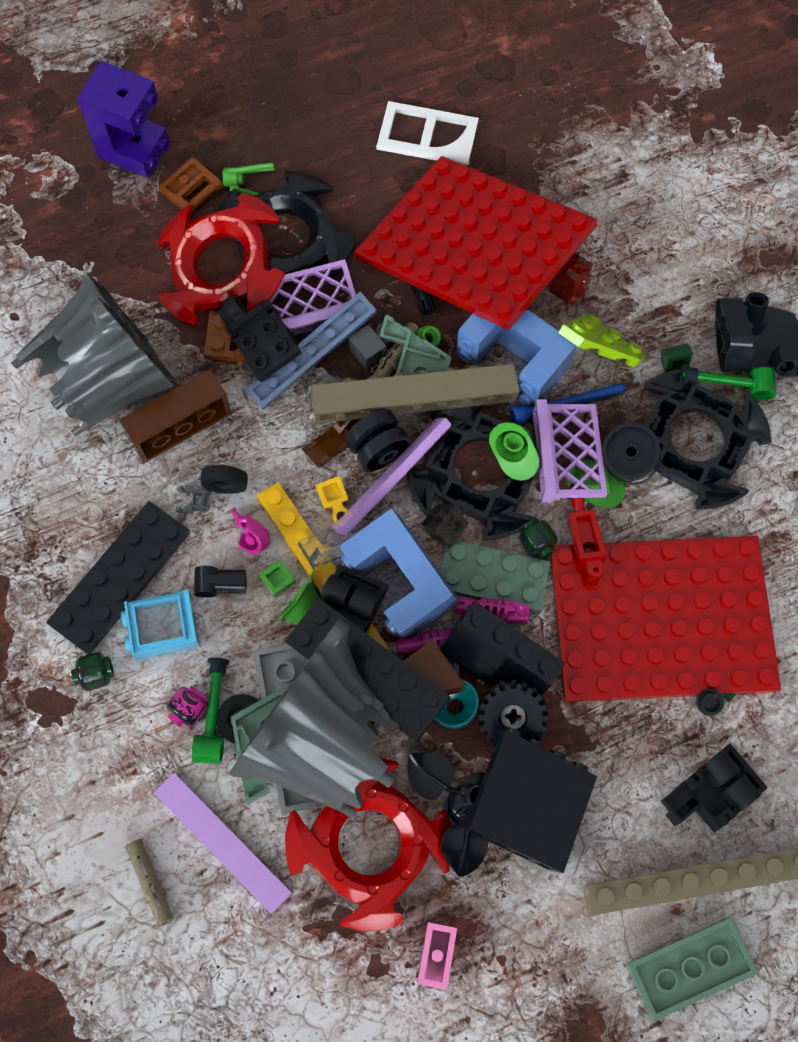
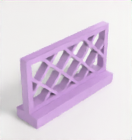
M346 260L324 264L284 276L278 290L269 302L272 304L278 293L290 299L284 310L274 304L272 305L281 313V320L294 336L316 330L347 303H341L335 299L340 289L349 293L351 299L356 295ZM342 268L344 276L340 283L328 277L332 270ZM315 275L322 279L316 289L305 283L308 276ZM291 281L298 285L292 295L281 290L285 282ZM325 281L337 287L332 297L320 291ZM302 287L313 293L308 303L296 298ZM317 295L329 301L325 308L317 309L311 306ZM293 301L305 307L300 315L294 316L287 312Z
M537 399L533 411L536 450L540 460L538 470L542 502H552L553 498H606L607 488L596 404H547V399ZM551 413H561L567 418L559 424L552 418ZM578 413H590L591 420L585 424L576 415ZM570 421L581 428L575 435L564 428ZM559 432L569 439L564 446H561L554 440V436ZM584 432L593 438L594 442L589 446L578 439ZM573 443L583 450L577 458L566 450ZM561 454L572 462L566 469L556 461ZM587 454L596 460V465L592 469L581 461ZM575 466H578L586 473L580 481L569 473ZM565 477L575 486L572 489L560 490L559 481ZM591 477L599 483V489H589L583 483Z

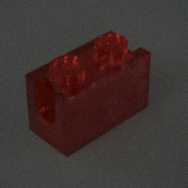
M574 253L551 280L549 292L574 306L577 299L583 300L589 290L587 286L593 277L590 274L593 263Z

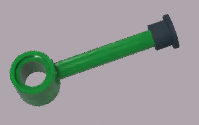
M684 364L681 369L680 382L684 385L687 382L696 383L701 381L748 387L753 398L760 401L770 400L776 396V375L773 368H755L750 371V377L699 371L698 368L689 367L688 364Z
M208 658L211 682L204 734H195L192 762L221 764L224 753V737L215 734L222 676L225 675L229 660L224 658Z

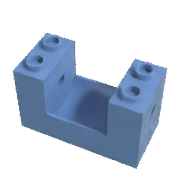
M527 309L510 330H506L472 314L459 329L456 353L464 362L478 365L497 342L527 364L519 376V394L517 397L524 405L535 406L536 400L544 399L571 367L577 346L559 334L558 330Z
M392 508L339 546L344 553L340 557L346 566L364 575H368L393 557L415 590L384 611L388 618L385 621L386 625L393 634H397L399 637L413 638L461 603L404 520Z

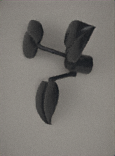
M434 752L411 753L409 756V780L414 790L421 797L435 800L440 797L443 789L447 792L463 794V804L471 812L480 785H474L469 789L447 786L454 778V768L451 761L442 754ZM454 825L443 833L440 849L444 859L458 876L464 877L472 873L482 863L488 850V841Z

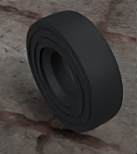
M211 465L203 468L200 482L202 487L217 493L235 494L246 490L248 475L245 471L236 467Z
M237 694L229 697L221 704L217 713V727L222 736L229 742L236 744L231 724L232 714L238 709H245L258 702L255 697Z

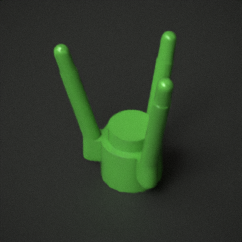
M274 163L237 168L224 167L223 185L224 187H230V192L235 188L237 193H245L251 196L258 195L259 193L240 188L239 186L244 185L245 174L274 171Z

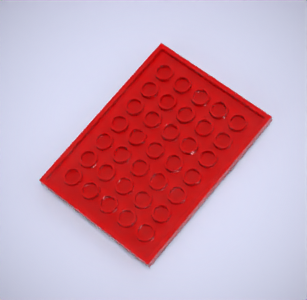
M441 156L354 251L356 259L506 330H510L598 224L597 218Z
M758 536L604 543L607 556L605 563H602L604 573L599 580L590 579L585 566L578 567L573 544L555 545L553 547L555 552L550 555L559 656L560 660L565 662L561 669L564 703L698 696L702 690L707 688L716 689L721 694H753L781 691ZM593 544L583 545L585 553L596 552Z

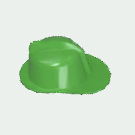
M511 422L500 423L494 427L489 436V443L505 474L512 479L520 481L534 476L539 468L540 460L529 431L525 427Z
M594 459L581 460L590 469L596 465V460ZM604 465L607 488L606 498L584 499L599 508L610 509L617 506L623 500L625 489L624 484L614 479ZM578 466L569 471L579 481L586 475ZM591 477L583 483L589 489H599V483ZM566 478V483L570 487L572 482Z
M315 568L307 576L294 599L277 617L276 622L284 618L297 626L317 598L320 599L309 583Z

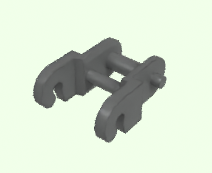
M188 485L185 488L178 486L179 492L192 493V503L189 506H184V509L176 507V512L193 514L194 510L201 512L210 510V506L206 505L207 495H211L210 490L205 488L195 489L194 486ZM196 495L202 496L201 504H195Z

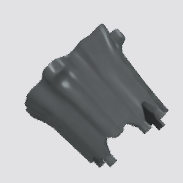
M88 276L83 280L77 293L64 309L11 362L13 367L18 369L23 364L38 358L39 365L36 373L39 377L54 373L57 381L49 390L56 398L51 401V404L58 410L65 404L72 403L71 406L65 409V412L70 418L75 415L82 421L71 430L74 436H78L83 431L90 429L138 400L157 393H168L171 388L179 385L163 365L145 335L119 307L106 287L92 276Z
M339 618L250 740L229 774L233 777L255 778L280 785L352 818L356 813L354 807L360 809L364 803L357 787L360 782L365 780L379 781L389 788L395 777L386 772L388 765L368 746L380 733L371 721L385 726L393 733L400 724L391 719L388 712L384 709V704L370 690L358 673L348 646L350 626Z

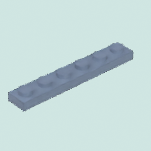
M359 292L297 345L302 354L263 382L256 380L245 390L264 410L374 316L377 310Z

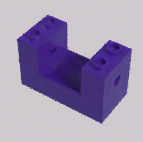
M101 60L77 97L98 158L148 178L151 171L157 168L159 158L163 152L168 150L170 144L166 127L146 120V115L151 107H155L158 101L154 81Z

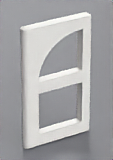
M388 101L376 150L434 161L443 156L468 166L470 164L469 160L479 118ZM396 113L426 118L420 145L389 139ZM436 120L467 126L464 133L453 143L442 147H430Z

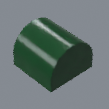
M681 344L661 350V363L665 373L682 369L684 364L690 365L693 352L689 344Z

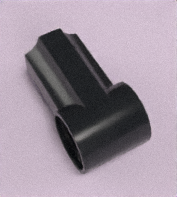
M213 566L195 567L194 596L212 598L216 597L217 594H246V570H218V568Z

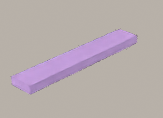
M436 418L332 528L338 534L348 535L451 427V423L446 418Z
M175 773L154 792L271 915L292 894Z

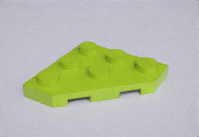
M585 314L563 324L558 332L582 349L597 348L599 349L598 354L613 360L617 358L627 359L625 363L634 368L640 365L647 356L642 352V348L633 342L628 343L621 338L620 332L613 328H606L601 324L602 321L592 314Z

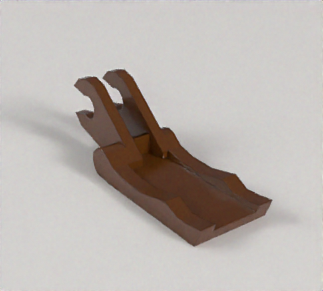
M360 419L347 420L345 423L337 421L329 430L312 440L302 450L318 468L322 467L348 448L344 438L350 428Z

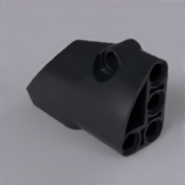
M760 292L749 293L745 302H743L742 298H718L715 306V333L721 371L750 372L755 368L769 367L773 368L779 376L798 377V320L794 313L769 307V298Z

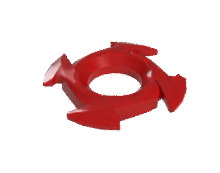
M241 193L237 197L240 201L237 207L201 216L191 223L192 206L188 204L163 229L156 246L165 249L170 245L172 275L178 292L161 293L158 295V299L167 311L180 321L196 327L200 319L197 316L199 309L207 311L223 308L222 301L231 294L238 297L241 302L247 300V312H249L265 299L269 301L278 290L285 273L276 268L269 271L267 240L259 224H279L281 219L269 205L259 198ZM228 237L240 241L244 247L245 259L238 274L231 280L221 284H209L202 281L197 272V261L202 250L209 243L219 238Z
M381 758L388 765L386 772L390 773L398 768L399 763L397 761ZM365 780L357 785L364 803L360 809L354 807L356 813L375 811L383 814L394 824L399 836L398 855L394 863L386 871L377 875H363L352 870L344 862L339 851L338 838L343 824L349 817L328 806H325L317 815L311 830L308 829L295 810L289 814L285 832V856L290 876L301 873L303 866L309 864L341 897L351 903L361 905L339 922L341 927L358 931H383L403 925L401 913L394 912L392 904L422 871L428 860L429 853L444 874L449 872L450 865L441 853L440 841L443 833L451 825L446 810L437 812L435 819L430 821L399 790L392 786L388 788L379 781Z

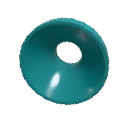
M465 680L462 681L466 686V690L462 693L449 695L451 698L435 718L444 727L453 729L464 727L472 722L478 712L479 699L477 692ZM454 700L463 703L462 712L456 715L449 713L447 709L449 703Z

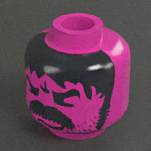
M193 686L190 688L181 687L167 703V709L171 712L168 718L178 727H181L183 724L193 727L207 711L205 702L208 699Z

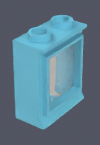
M188 589L177 593L124 602L125 611H121V617L124 627L128 626L129 636L125 637L127 652H131L136 660L200 647L195 631L196 619L191 606L193 599Z

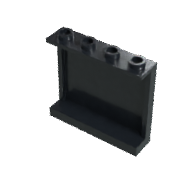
M505 727L504 730H493L491 734L499 738L469 817L460 815L456 827L549 871L564 873L597 776L588 772L586 765L578 762L570 763L565 760L566 755L554 750L549 752L543 749L544 744L534 739L525 740L520 737L521 732L513 728Z

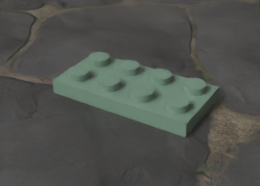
M448 538L440 573L456 595L477 600L483 597H488V599L495 598L497 600L503 599L504 601L510 600L530 606V612L540 614L551 562Z
M728 917L626 963L652 1022L759 974L732 917Z

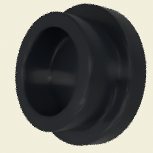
M707 688L698 694L696 705L698 710L704 715L714 716L723 709L724 698L716 689Z

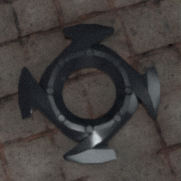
M286 171L285 180L288 181L287 183L254 196L269 205L277 215L291 214L301 218L310 229V237L307 244L298 252L290 255H275L268 252L269 271L276 268L286 275L321 266L322 261L326 258L328 263L344 259L347 263L353 250L355 232L345 229L343 233L336 232L326 209L315 196L333 192L331 185L303 172ZM235 188L221 202L217 212L238 206L239 200L237 199L238 194ZM234 239L236 246L239 250V253L244 261V247L240 241ZM342 268L332 270L330 272L331 276L335 277ZM238 272L233 273L232 278L235 277L238 274Z
M681 369L659 374L645 382L643 387L645 390L661 395L645 426L653 430L659 439L661 461L657 472L674 483L698 494V498L694 502L696 510L719 508L732 504L747 495L749 492L747 488L734 486L726 482L730 480L739 468L751 441H756L760 446L772 442L768 421L762 408L751 394L745 396L740 413L737 410L738 406L728 398L695 383L692 386L689 382L685 385L681 384ZM696 412L713 419L723 434L724 442L721 452L716 457L706 461H693L681 456L673 448L669 439V426L676 417L684 413ZM632 450L628 456L633 457L636 455V452Z
M482 406L434 411L431 414V420L446 418L451 423V427L438 439L427 462L426 469L419 470L414 465L406 473L408 486L416 504L424 515L428 517L436 495L448 507L486 524V528L482 530L483 540L502 539L521 532L520 529L523 525L536 518L530 515L515 513L514 511L523 502L535 475L522 481L509 477L503 485L494 490L477 491L464 485L457 477L454 469L455 457L464 446L477 441L489 442V436L493 428L505 422L482 412L478 413ZM533 421L532 430H531V438H532V442H533V444H534V446H535V448H536L535 430H534V421Z

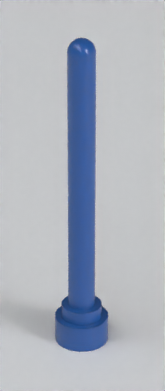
M623 383L550 401L547 404H582L624 393L626 386ZM521 404L511 406L510 417L512 423L518 425L525 424L527 420H530V417H533L535 406L527 407Z

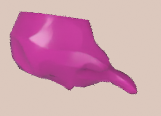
M234 507L232 515L236 519V526L241 527L245 531L239 538V547L251 554H257L267 549L271 542L268 529L248 514L245 517L241 516Z

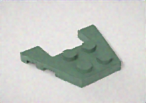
M385 315L379 338L404 345L396 374L405 373L412 375L425 370L441 372L449 368L452 357L428 341L421 339L412 333L410 329L394 321L389 315Z
M281 689L231 716L238 758L284 694ZM241 777L245 800L248 805L271 792L265 781Z

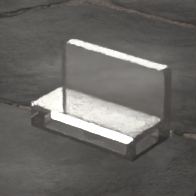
M331 528L301 539L298 542V546L314 569L340 559V556L344 553L339 546L358 532L350 535H341Z

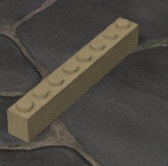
M503 362L488 367L473 365L467 369L460 370L456 368H447L441 372L425 370L412 375L398 373L392 377L381 378L380 376H371L365 380L349 378L337 383L322 381L316 385H311V400L315 424L363 419L381 409H389L394 415L509 403L515 402L519 394L514 364L506 365Z
M798 848L587 885L583 887L588 916L798 879Z

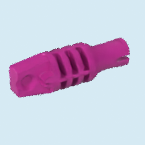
M458 597L461 603L455 606V614H462L469 604L476 601L508 624H528L530 606L510 600L488 599V597L473 600Z
M453 627L425 631L419 634V637L396 640L398 656L413 654L432 640L440 649Z

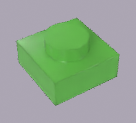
M280 559L258 575L274 598L296 583L295 578Z

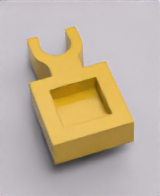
M340 476L315 485L324 510L329 508L333 510L332 519L334 524L338 522L336 517L338 513L345 514L348 511L342 505V503L349 501Z

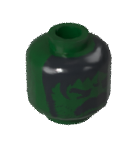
M536 518L521 527L519 540L530 557L540 556L544 559L555 552L553 547L557 544L558 537L547 521H539Z
M100 652L77 658L76 668L71 669L74 684H80L85 691L108 686L111 678L114 677V669L110 657H105Z

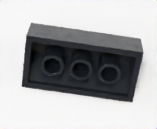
M476 601L466 607L440 647L442 653L490 686L493 683L494 685L499 684L501 679L510 681V678H516L520 682L524 679L528 681L529 685L532 686L534 684L538 688V692H542L543 695L550 688L565 662Z

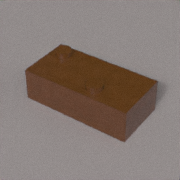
M210 369L183 385H176L168 393L119 419L130 443L144 464L230 416L232 413L226 392Z

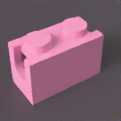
M427 923L417 984L447 990L457 928Z

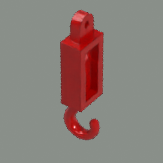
M572 483L569 489H572L575 485ZM570 498L575 512L569 513L567 523L578 567L585 566L588 577L592 580H599L604 573L602 563H605L607 554L595 509L585 510L584 498ZM587 543L593 544L596 552L585 553L583 545Z

